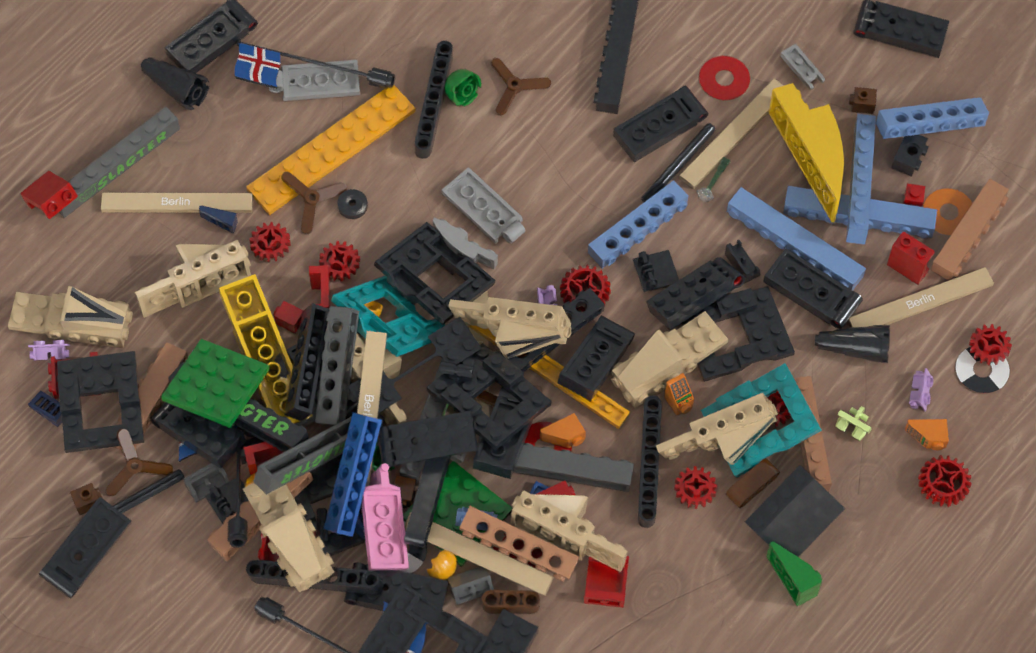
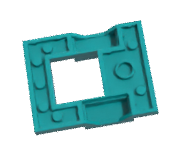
M386 276L332 296L331 302L337 307H348L359 311L357 332L364 338H366L367 331L387 333L385 350L388 349L396 357L432 343L428 336L445 326V324L442 325L436 319L426 320L420 315L415 305L411 304L387 283L388 277ZM385 297L397 308L395 314L399 318L385 323L364 304Z
M786 363L752 382L748 380L716 398V402L700 410L705 417L763 393L768 397L777 391L794 420L793 423L778 431L775 429L758 438L735 464L731 465L728 463L736 478L750 471L768 456L776 452L788 450L822 431Z

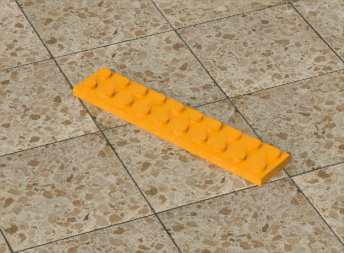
M395 85L392 88L384 89L247 185V191L253 194V198L270 216L299 195L282 181L281 175L284 172H290L309 188L415 113L416 108Z

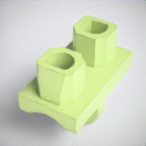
M862 406L859 410L853 407L850 409L849 412L855 415V417L842 410L837 414L839 418L835 427L845 432L849 424L856 426L851 436L859 441L864 438L866 433L869 434L872 430L870 426L859 421V419L867 421L869 416L863 414L865 408Z

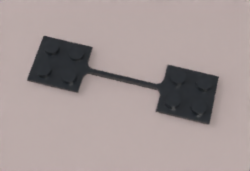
M461 317L428 336L436 349L433 355L394 379L388 378L383 371L378 414L402 399L394 387V383L436 356L442 357L445 362L456 363L457 365L482 349ZM361 378L348 386V389L358 403Z

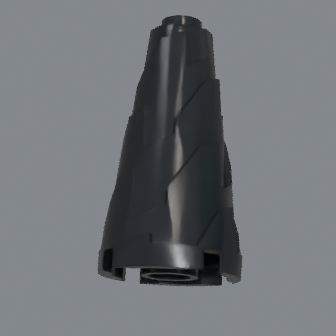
M152 57L145 58L141 62V71L184 108L194 110L195 108L192 106L197 105L199 107L206 98L209 90L206 82L209 81L205 76L175 67Z
M890 325L851 327L833 331H820L819 334H815V346H818V349L869 361L888 363Z

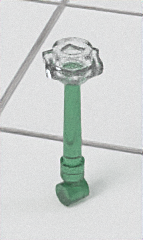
M723 157L707 188L702 187L697 190L698 198L701 201L709 202L714 199L711 189L725 171L726 166L728 167L731 160Z

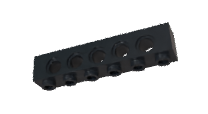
M591 288L586 291H580L576 295V299L562 305L567 317L571 320L570 337L604 312L605 304ZM584 307L586 310L584 312H579L576 310V308ZM554 343L527 352L523 358L515 356L508 360L522 372H525L560 344Z
M314 303L302 312L284 413L285 416L299 421H303L312 414L325 341L324 336L328 324L327 314L330 310Z

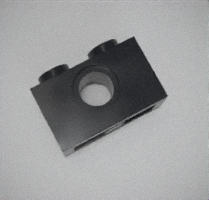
M919 134L904 136L891 168L909 176H912L915 170L919 171L922 164L920 158L926 155L929 148L926 145L928 138Z

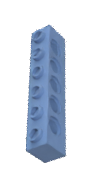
M981 97L879 110L875 124L883 139L985 126L989 111Z
M673 180L588 244V254L602 269L607 265H612L621 254L625 255L634 244L641 243L646 235L654 233L659 228V225L663 222H669L678 211L682 212L688 205L687 193ZM636 224H641L643 227H637ZM622 235H628L629 237L623 238ZM610 245H611V246H614L615 248L609 249V248H607V246H610Z

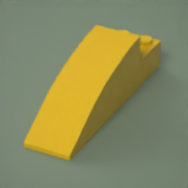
M793 83L774 88L768 113L830 221L835 222L841 195L844 155L840 131L830 105L809 110L808 104L804 103L800 91L796 89Z
M256 274L219 287V294L233 326V334L242 355L269 365L270 370L257 388L265 408H271L276 414L283 417L285 416L293 366ZM279 353L288 371L287 378L280 376L281 367L278 363L274 362ZM312 414L309 415V416H308L307 418H305L304 420L313 417V415H312ZM285 416L294 424L301 422L294 418Z

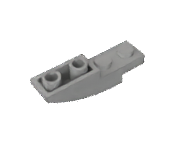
M434 217L433 227L441 233L448 248L458 256H468L475 263L480 262L495 269L498 264V255L493 250L484 249L474 241L469 242L468 233L464 229L456 228L446 220H439Z

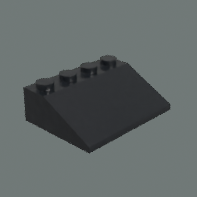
M799 465L753 512L745 523L768 545L774 541L799 557L845 508Z

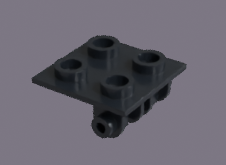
M669 250L650 255L642 251L639 253L638 258L633 259L643 292L667 287L679 280Z
M236 478L219 488L212 486L209 489L210 493L205 496L222 524H224L227 517L236 513ZM241 479L240 505L249 501L243 490L245 485Z

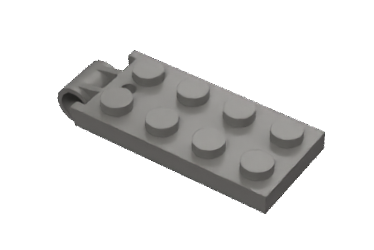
M357 60L325 62L358 71ZM314 63L283 65L276 79L277 89L269 87V91L273 93L284 91L283 101L360 95L358 74Z
M469 167L441 190V193L495 244L501 235L508 243L512 244L525 233V228L521 224L523 221L522 216Z

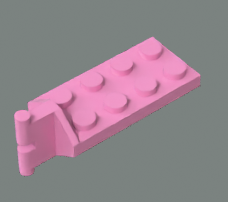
M385 463L371 474L370 486L365 487L361 502L368 569L371 571L407 570L409 564L407 546L404 543L405 528L400 487L389 484V466Z

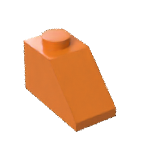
M575 413L540 430L541 441L566 448L579 446L584 442L586 431Z

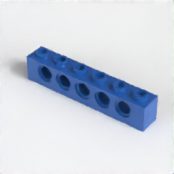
M353 413L324 529L338 534L353 536L382 423L381 419Z

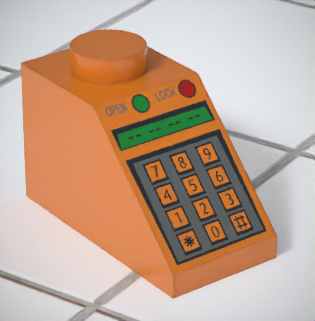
M684 373L666 382L664 398L676 416L681 413H688L694 403V397Z
M947 419L908 420L906 423L905 431L926 449L932 448V450L937 451L947 447L949 441Z

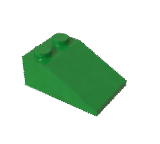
M774 541L771 542L766 557L796 606L818 596L822 584L820 573L817 570L815 571L810 564Z

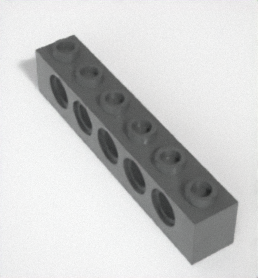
M330 306L327 314L328 326L324 336L323 365L319 374L320 388L317 392L318 403L314 413L315 423L321 425L335 426L346 420L349 397L348 386L351 381L359 311L356 309ZM342 324V330L339 332V326ZM340 343V348L336 351V347ZM337 363V368L334 370V365ZM335 382L334 389H331L332 383ZM332 401V407L329 409V404Z

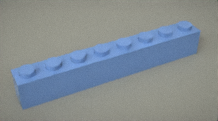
M857 114L854 127L846 242L865 244L868 234L876 116Z
M787 187L783 214H787L790 217L799 216L809 220L818 219L824 220L827 223H835L830 221L812 189ZM840 195L835 219L836 223H842L846 226L848 221L849 195ZM870 199L868 229H880L883 232L892 231L900 234L906 232L921 238H932L935 230L937 209Z
M742 187L728 202L727 212L732 218L739 219L749 229L759 232L763 238L771 240L778 248H787L852 291L864 277L865 267Z

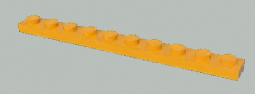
M474 325L468 326L497 346L495 342L496 337L492 335L489 328L482 329ZM524 353L518 355L517 357L523 358L526 356V354ZM547 355L530 367L532 371L617 429L620 428L630 415V411L599 390L594 398L589 401L558 384L559 375L564 367Z

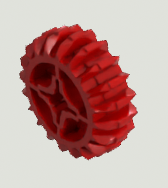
M588 264L585 268L579 265L578 270L572 267L571 273L566 272L565 277L561 279L560 297L563 298V303L572 302L576 299L570 289L578 294L588 286V289L591 288L600 300L606 304L611 294V283L608 281L607 275H603L602 270L596 272V266L589 269ZM592 281L600 287V290L592 284ZM584 307L576 308L577 311L581 310V312L586 310Z
M940 455L938 460L933 457L931 462L926 461L925 467H921V473L918 476V479L921 480L918 486L922 487L921 494L927 493L926 500L932 498V504H935L936 501L940 502V507L944 503L950 507L952 502L957 505L959 500L963 501L965 495L969 494V488L972 485L969 482L971 475L967 474L969 472L968 468H963L964 462L958 464L957 457L952 461L949 455L946 459ZM935 471L936 479L931 483L930 474ZM959 479L960 488L955 491L953 483Z

